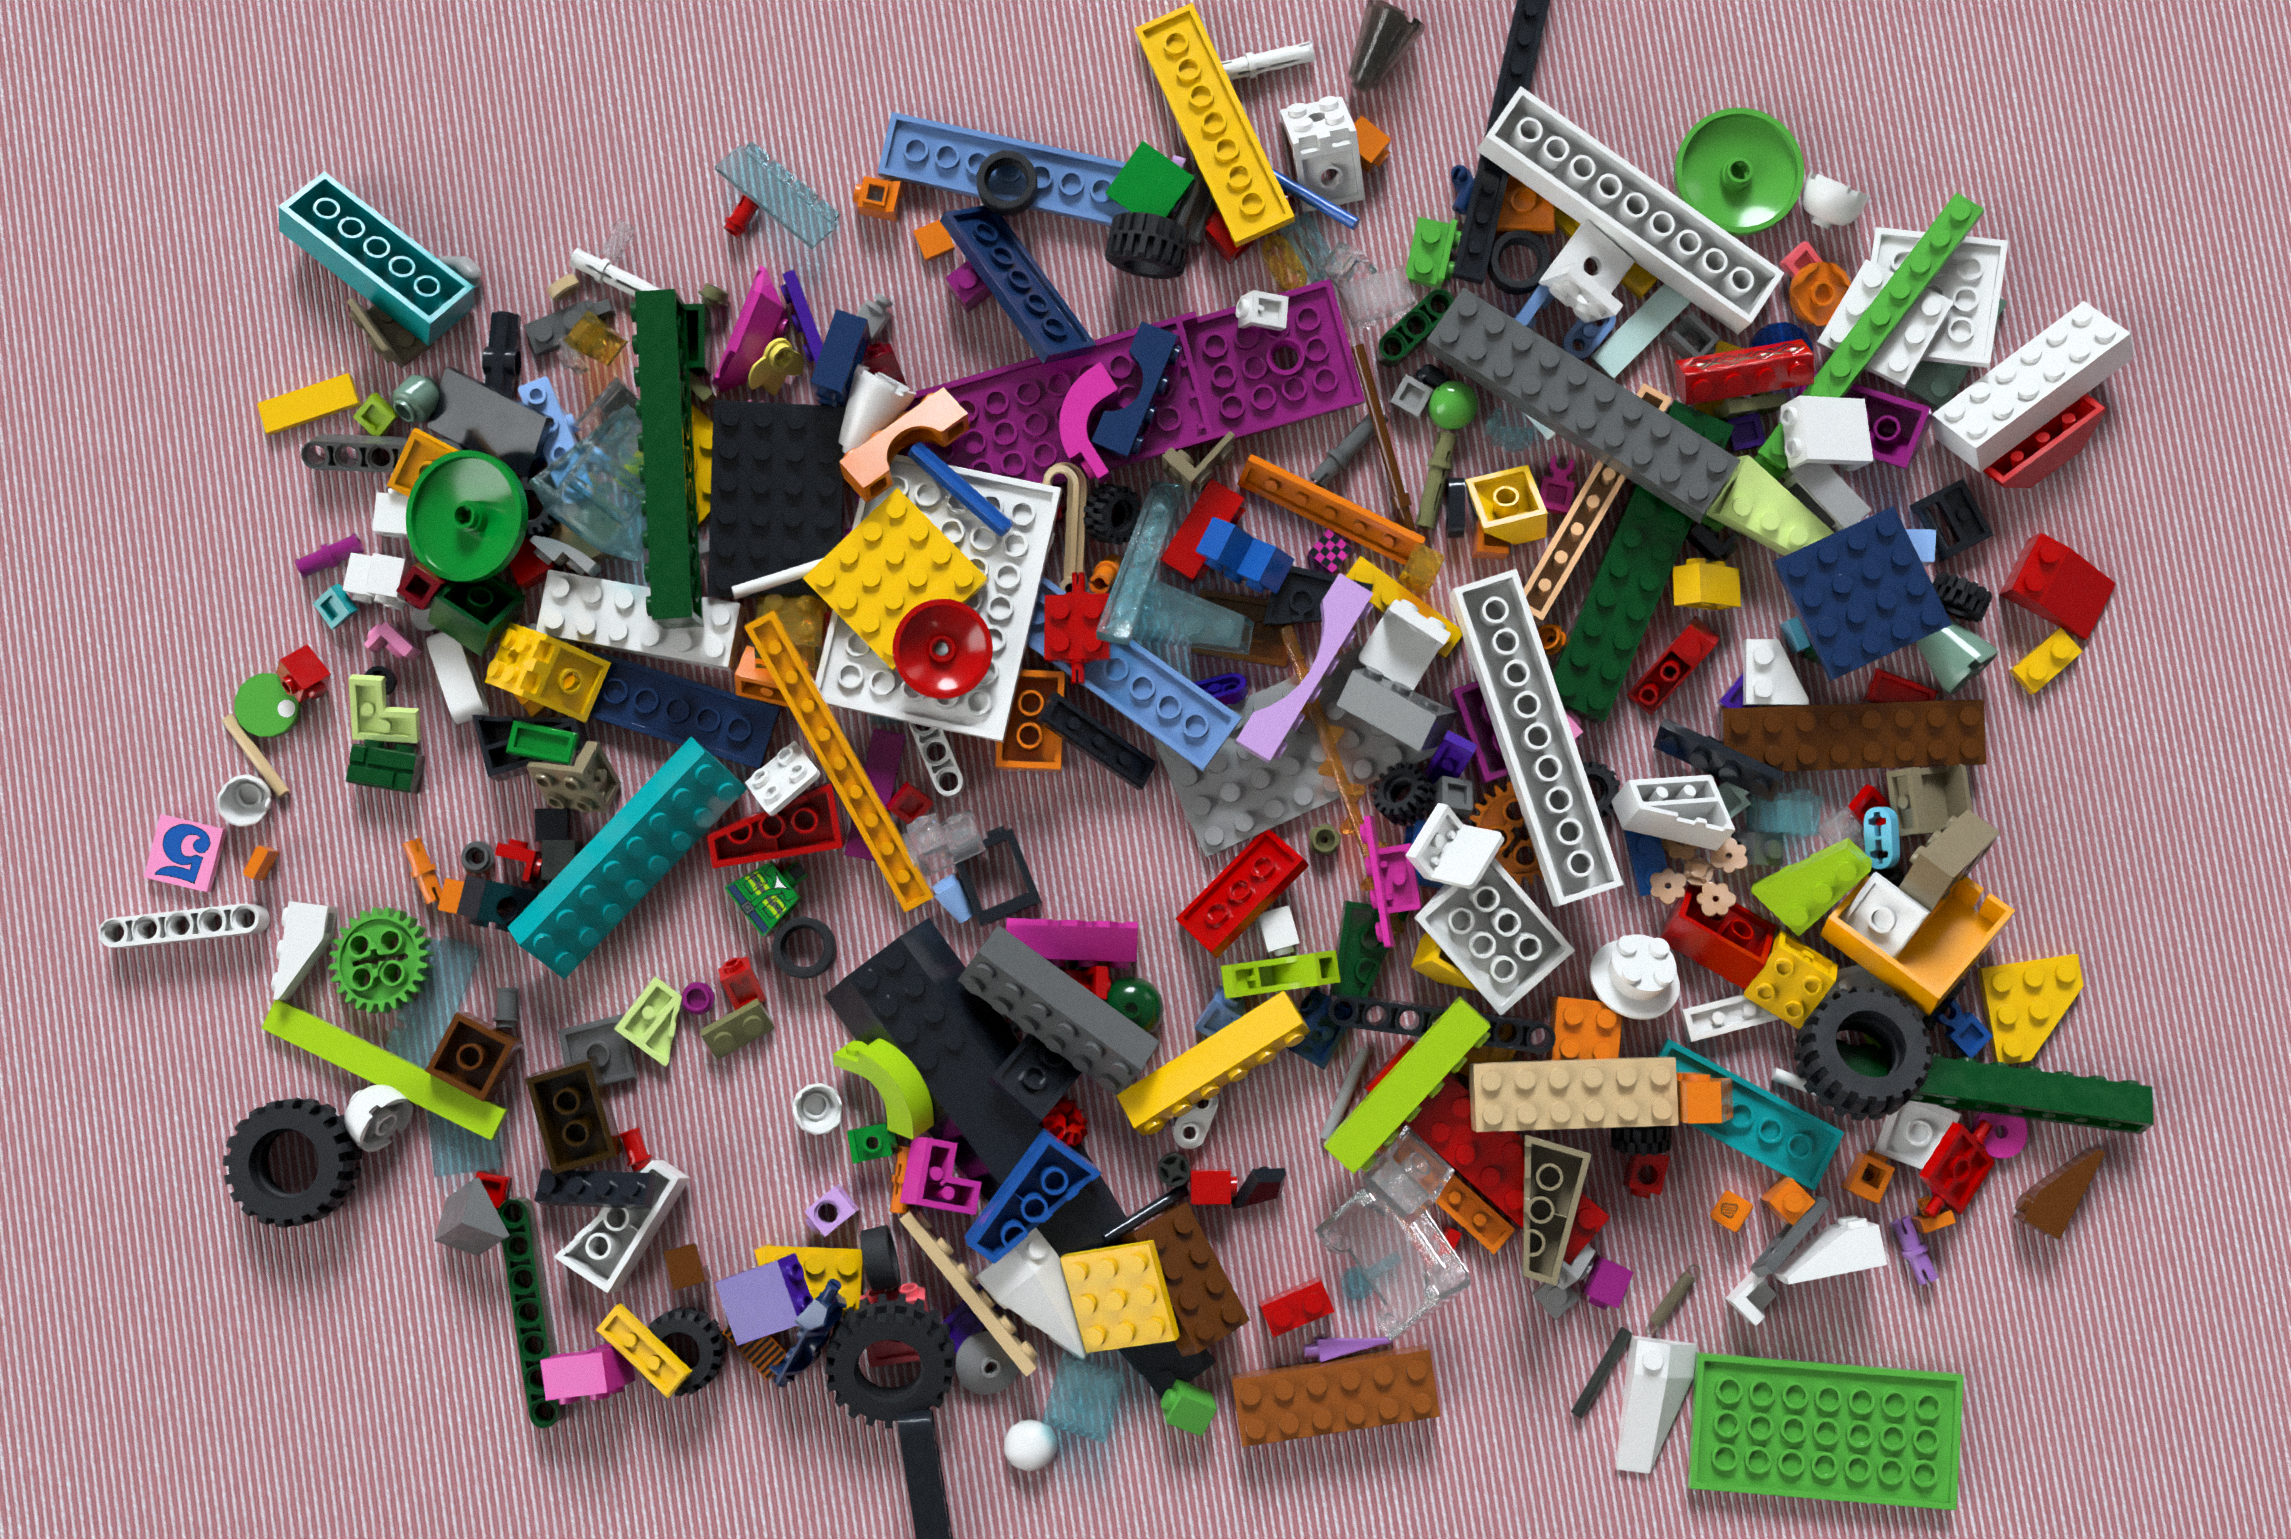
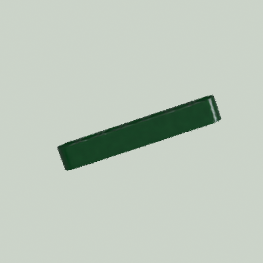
M518 1196L504 1201L498 1209V1214L510 1235L501 1242L529 1417L535 1426L548 1428L564 1417L566 1404L560 1405L559 1399L546 1401L544 1385L540 1384L536 1379V1372L538 1369H541L540 1360L558 1354L535 1208L528 1198ZM513 1204H517L522 1208L523 1216L520 1221L514 1220L510 1215V1208ZM517 1237L524 1238L528 1243V1250L525 1254L519 1253L515 1248ZM522 1270L530 1271L533 1275L532 1286L527 1287L521 1282L520 1274ZM527 1303L537 1306L539 1311L537 1319H531L526 1315L525 1307ZM533 1336L540 1337L543 1340L544 1349L542 1352H536L532 1349L531 1338ZM542 1403H549L553 1406L555 1410L553 1418H547L542 1414Z

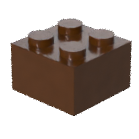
M456 1012L425 1072L482 1102L491 1101L498 1092L524 1041L468 1012Z

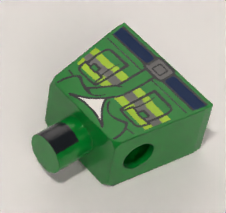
M797 860L784 871H781L776 863L769 862L730 883L725 889L761 936L768 937L802 901L803 898L795 889V886L809 875Z

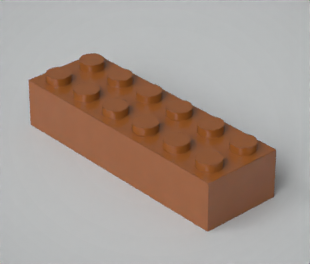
M1426 1344L1339 1357L1322 1363L1320 1361L1231 1374L1242 1447L1441 1417L1431 1352Z

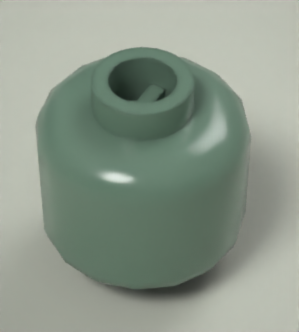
M413 374L407 377L393 392L392 399L395 412L407 422L422 423L426 421L436 408L439 399V385L428 376L423 377Z

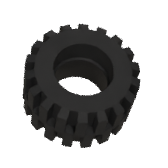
M1144 212L1121 213L1113 217L1105 259L1116 268L1140 277L1152 279L1179 277L1184 273L1191 233L1180 223L1160 215Z
M679 1307L672 1311H667L653 1320L648 1327L664 1344L667 1338L675 1332L690 1335L698 1344L700 1351L699 1361L691 1369L692 1373L675 1392V1396H683L685 1393L690 1395L704 1388L719 1373V1369L725 1361L723 1355L727 1352V1344H723L722 1340L725 1338V1335L722 1333L723 1330L719 1332L716 1327L719 1325L716 1319L711 1321L707 1317L709 1313L705 1311L697 1312L696 1308L688 1307L687 1309ZM652 1383L649 1384L654 1389L656 1388Z

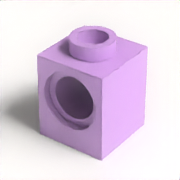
M837 1184L804 1211L808 1216L805 1221L816 1235L821 1232L826 1237L857 1212L859 1208L841 1185ZM829 1203L836 1207L838 1215L835 1221H827L822 1217L821 1209L824 1204Z

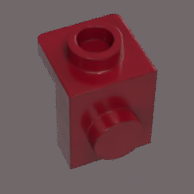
M880 342L867 347L863 363L864 366L869 367L868 372L873 375L878 372L883 373L907 386L890 343L884 345V343Z

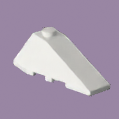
M1037 1228L1028 1233V1236L997 1263L991 1262L975 1277L996 1304L1004 1309L1009 1308L1021 1316L1023 1322L1029 1326L1034 1325L1045 1332L1051 1341L1078 1359L1082 1360L1089 1354L1085 1351L1060 1258Z

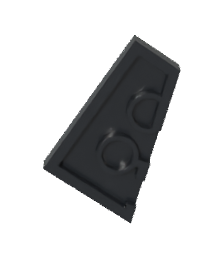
M1291 566L1278 593H1270L1262 627L1322 622L1320 604L1337 576ZM1352 580L1371 592L1372 584Z

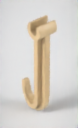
M1062 462L1053 465L1047 470L1042 484L1052 486L1055 475L1059 473L1064 474L1068 480L1064 576L1059 587L1068 593L1072 583V573L1077 572L1079 575V572H1084L1086 523H1084L1083 518L1087 517V512L1083 511L1084 506L1087 507L1088 482L1085 473L1080 467L1073 463Z

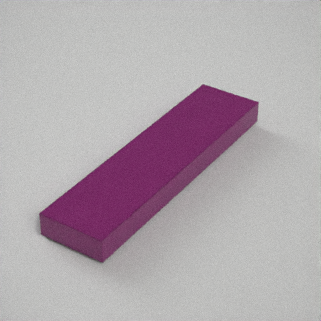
M874 728L864 770L889 813L886 805L893 797L906 735ZM852 820L844 855L876 862Z

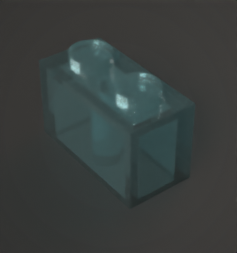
M1794 788L1791 793L1778 792L1777 797L1772 803L1749 793L1748 800L1751 804L1747 808L1746 831L1809 838L1818 836L1822 797L1811 796L1812 790Z

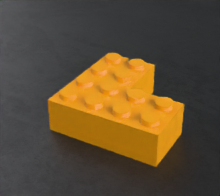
M1866 875L1828 917L1820 936L1930 1016L2001 934L2015 910L1989 893L1979 911H1975L1973 908L1984 888L1966 876L1950 889L1951 893L1944 901L1940 899L1932 915L1924 921L1895 960L1840 919L1869 880L1870 876Z

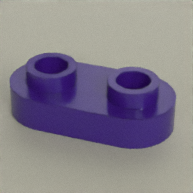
M1228 673L1193 682L1225 706L1239 703L1248 694L1246 678L1238 673Z

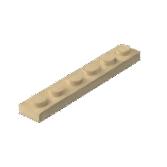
M912 1208L899 1219L1027 1377L1038 1366V1362L1035 1360L1038 1357L1037 1352L1029 1342L1025 1341L1022 1343L1014 1334L1017 1331L1016 1326L1007 1315L1001 1317L993 1308L996 1303L984 1288L980 1291L972 1282L975 1278L972 1271L965 1263L962 1262L959 1265L951 1256L954 1252L953 1248L944 1237L941 1236L938 1239L930 1230L933 1224L925 1213L921 1210L917 1213Z

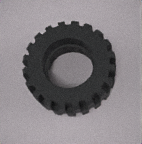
M1854 986L1849 992L1844 988L1835 991L1831 997H1825L1804 1021L1795 1039L1797 1046L1794 1048V1059L1800 1061L1796 1071L1799 1078L1805 1077L1807 1082L1804 1084V1088L1809 1094L1814 1092L1819 1097L1816 1102L1825 1108L1827 1105L1833 1107V1114L1844 1117L1848 1113L1851 1114L1852 1120L1863 1121L1869 1116V1119L1873 1121L1882 1119L1886 1114L1892 1115L1899 1111L1924 1085L1929 1076L1927 1071L1932 1067L1933 1058L1928 1054L1932 1049L1931 1039L1923 1035L1927 1030L1923 1021L1917 1022L1914 1018L1916 1012L1910 1006L1905 1008L1899 1003L1900 998L1893 994L1887 997L1883 995L1884 991L1873 987L1869 992H1866L1865 987ZM1855 1030L1874 1038L1882 1046L1888 1058V1075L1884 1077H1868L1852 1070L1843 1061L1838 1052L1836 1034L1840 1031Z
M310 1098L273 1101L266 1103L264 1107H258L249 1112V1118L240 1120L235 1126V1130L238 1132L237 1135L229 1136L226 1147L231 1148L230 1154L223 1155V1166H229V1175H224L226 1185L232 1184L234 1191L230 1193L235 1203L242 1201L245 1205L241 1210L248 1216L257 1215V1222L265 1225L274 1223L276 1227L284 1228L318 1221L329 1216L330 1212L337 1211L344 1205L343 1199L352 1195L356 1188L352 1185L354 1179L360 1178L361 1168L356 1167V1160L362 1159V1149L355 1150L354 1142L348 1135L345 1127L344 1115L337 1116L335 1114L336 1108L329 1104L321 1105L319 1100ZM287 1131H299L307 1136L314 1144L318 1153L319 1168L317 1176L312 1185L301 1193H288L281 1189L272 1179L268 1169V1154L271 1145L281 1133Z

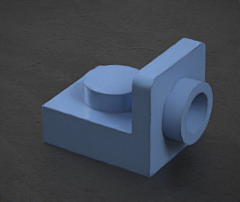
M1219 985L1214 991L1213 999L1196 1021L1194 1029L1207 1037L1212 1036L1243 1016L1246 1001L1241 997L1225 999L1224 987Z

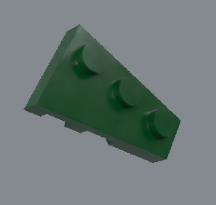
M1352 901L1343 902L1336 947L1341 982L1331 984L1329 997L1337 993L1367 996L1381 969L1380 966L1389 948H1391H1385L1383 942H1378L1375 923L1380 922L1378 909H1373L1370 904ZM1409 911L1390 914L1394 941Z

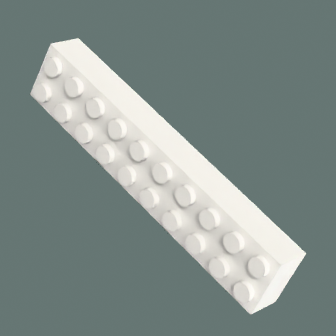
M1521 86L1476 149L1580 224L1586 220L1590 221L1629 255L1635 263L1737 335L1753 322L1784 275L1783 271Z
M1517 569L1454 588L1450 592L1449 597L1553 907L1622 886L1623 882Z

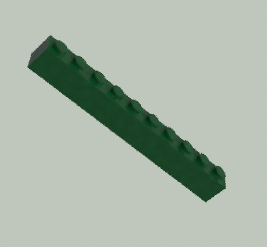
M1836 1039L1837 1049L1841 1058L1852 1070L1868 1077H1884L1888 1075L1889 1063L1884 1049H1878V1046L1873 1044L1848 1045L1845 1041ZM1928 1053L1933 1058L1932 1067L1927 1071L1929 1076L1924 1085L1909 1100L1935 1104L1946 1108L2142 1134L2154 1124L2152 1086L2140 1085L2135 1080L2108 1081L2106 1077L2098 1075L2079 1077L2074 1076V1073L2069 1071L2050 1073L2043 1072L2040 1068L2033 1066L2014 1068L2009 1067L2004 1062L1985 1064L1978 1063L1975 1059L1968 1057L1949 1059L1944 1058L1939 1053Z

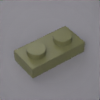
M1772 391L1752 394L1750 398H1743V396L1723 399L1724 403L1713 409L1715 418L1722 421L1759 413V415L1771 414L1787 403L1785 392L1772 394Z
M757 998L700 1030V1033L716 1059L719 1060L775 1029V1026Z

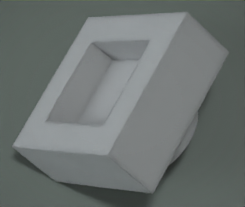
M1406 374L1389 405L1417 420L1434 389Z
M1543 1283L1532 1292L1534 1297L1554 1320L1580 1299L1570 1286L1562 1291L1558 1286Z

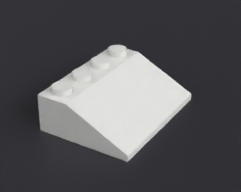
M1495 857L1475 888L1467 889L1444 884L1414 917L1500 1016L1575 951Z

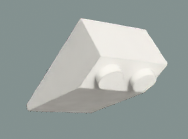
M1857 1215L1837 1218L1838 1224L1828 1225L1784 1260L1774 1274H1772V1277L1790 1285L1887 1265L1879 1225L1868 1222L1866 1218H1858Z

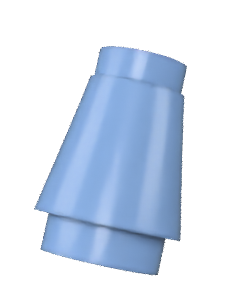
M954 873L932 886L936 893L934 897L959 924L975 915L961 878L957 879Z

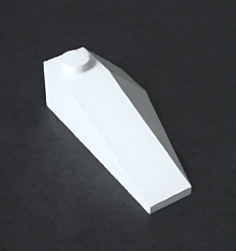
M1631 1336L1616 1469L1650 1474L1693 1380L1697 1344Z

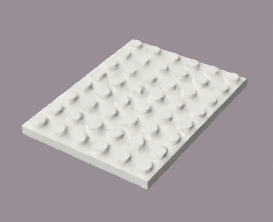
M897 454L890 467L893 485L869 503H866L860 496L852 530L898 488L988 578L989 582L966 605L974 609L982 617L990 631L993 644L990 667L982 681L966 694L949 699L927 697L907 685L898 671L894 672L832 610L815 683L829 706L1004 743L1062 489L1060 487L948 465L1012 521L1013 525L1010 531L1003 537H1000L911 458ZM938 643L935 651L938 655L943 656L947 653L948 647L945 643Z

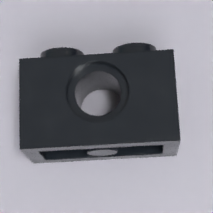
M466 875L456 914L470 917L469 924L488 928L489 922L495 923L494 929L510 932L507 927L537 897L538 891Z

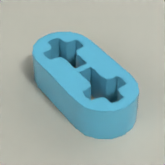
M1873 807L1866 812L1863 821L1865 854L1872 860L1873 868L1889 869L1894 867L1900 859L1898 817L1895 811L1889 807ZM1876 818H1886V824L1876 825ZM1877 851H1888V857L1878 858Z

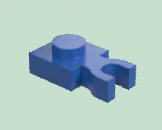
M1948 998L1944 1004L1949 1007L1950 1015L1946 1018L1943 1013L1935 1012L1932 1017L1938 1023L1944 1024L1949 1028L1944 1036L1964 1057L1973 1058L1993 1035L1973 1013L1965 1012L1962 1014L1960 1005L1954 999Z

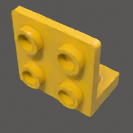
M1781 930L1774 939L1772 953L1767 958L1766 965L1744 990L1743 995L1793 1027L1800 1029L1804 1021L1836 982L1838 964Z

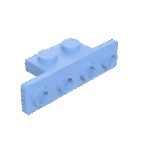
M544 376L519 386L518 392L524 404L553 418L543 448V454L563 503L569 506L593 496L595 491L587 474L591 472L587 462L592 459L585 443L579 444L575 433L580 431L574 415L572 413L567 414L561 408L548 377Z

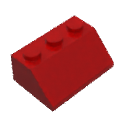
M1687 882L1684 888L1685 896L1677 900L1665 922L1660 938L1667 941L1671 949L1684 954L1699 965L1724 977L1730 983L1746 989L1766 965L1777 926L1737 903L1728 908V913L1725 916L1718 914L1711 917L1705 916L1701 910L1702 905L1697 902V895L1702 893V887H1695Z

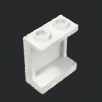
M1798 396L1781 406L1780 420L1783 425L1785 454L1789 468H1797L1805 463L1842 464L1843 471H1855L1873 462L1865 399Z

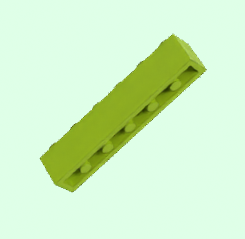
M1459 996L1328 1137L1324 1143V1148L1353 1174L1359 1168L1365 1171L1377 1158L1374 1152L1382 1144L1385 1147L1389 1146L1400 1132L1396 1128L1404 1120L1411 1122L1422 1110V1107L1419 1105L1427 1095L1433 1098L1445 1085L1442 1079L1451 1070L1455 1074L1468 1060L1464 1055L1473 1046L1478 1049L1491 1035L1487 1032L1491 1027L1490 1023Z

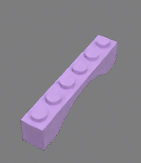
M1338 574L1320 604L1322 619L1321 640L1316 659L1309 673L1285 698L1269 707L1253 712L1236 739L1235 744L1266 763H1269L1272 757L1277 760L1280 758L1288 745L1283 740L1289 729L1296 732L1305 717L1300 711L1306 702L1313 704L1322 690V687L1317 685L1323 674L1330 677L1340 661L1334 657L1341 646L1346 649L1348 648L1357 633L1352 630L1358 618L1364 621L1374 604L1369 602L1373 595L1372 592L1343 574Z

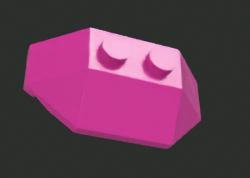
M761 265L758 267L750 291L712 380L714 388L722 393L747 383L752 366L763 357L767 345L774 339L784 338L789 327L788 316L766 267Z

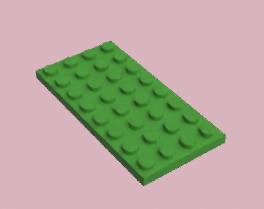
M1696 1352L1687 1486L1690 1489L1957 1510L1964 1375L1949 1372Z

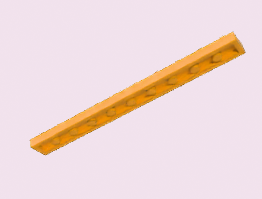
M775 610L746 624L744 628L904 912L906 913L934 898L931 888Z

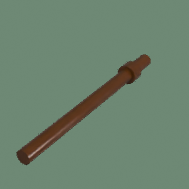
M1364 344L1352 346L1351 350L1393 495L1390 498L1393 510L1397 509L1401 526L1411 531H1416L1409 508L1412 505L1409 492L1405 493Z

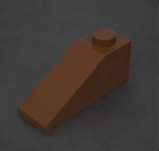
M2088 1147L2031 1186L2027 1192L2022 1193L2015 1205L2017 1211L2014 1218L2047 1237L2060 1240L2106 1152L2101 1149Z

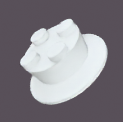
M1640 934L1622 936L1619 940L1612 941L1601 947L1591 961L1590 980L1595 993L1606 1006L1625 1017L1639 1020L1660 1017L1674 1006L1680 992L1676 962L1669 950V944L1662 938H1652Z

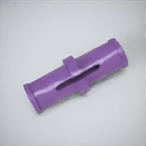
M1911 1216L1902 1217L1906 1231L1903 1229L1899 1218L1892 1221L1890 1224L1903 1248L1901 1254L1904 1259H1908L1918 1285L1927 1284L1923 1270H1925L1930 1282L1936 1280L1939 1276L1935 1272L1926 1253L1928 1247L1925 1242H1921Z

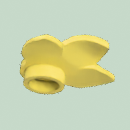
M774 339L765 348L763 357L752 366L748 376L749 388L753 390L762 385L773 396L777 395L787 375L795 376L802 374V355L794 351L791 343L786 339Z

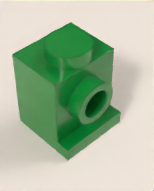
M887 1122L846 1131L853 1164L892 1156L895 1154L894 1148L899 1147L898 1136L896 1133L887 1130ZM870 1136H874L879 1140V1145L875 1149L870 1148L867 1144Z

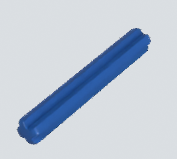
M918 442L911 447L908 453L909 458L993 532L1003 537L1010 531L1013 525L1012 521L922 442Z

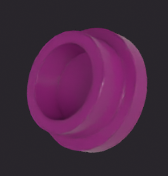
M703 982L689 984L682 993L683 1007L694 1015L707 1013L715 1002V994L712 988Z

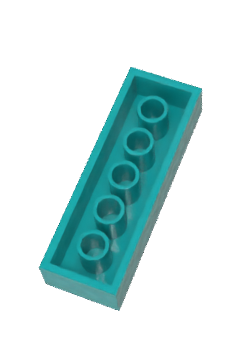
M325 171L278 207L279 231L427 346H430L472 310L473 285Z

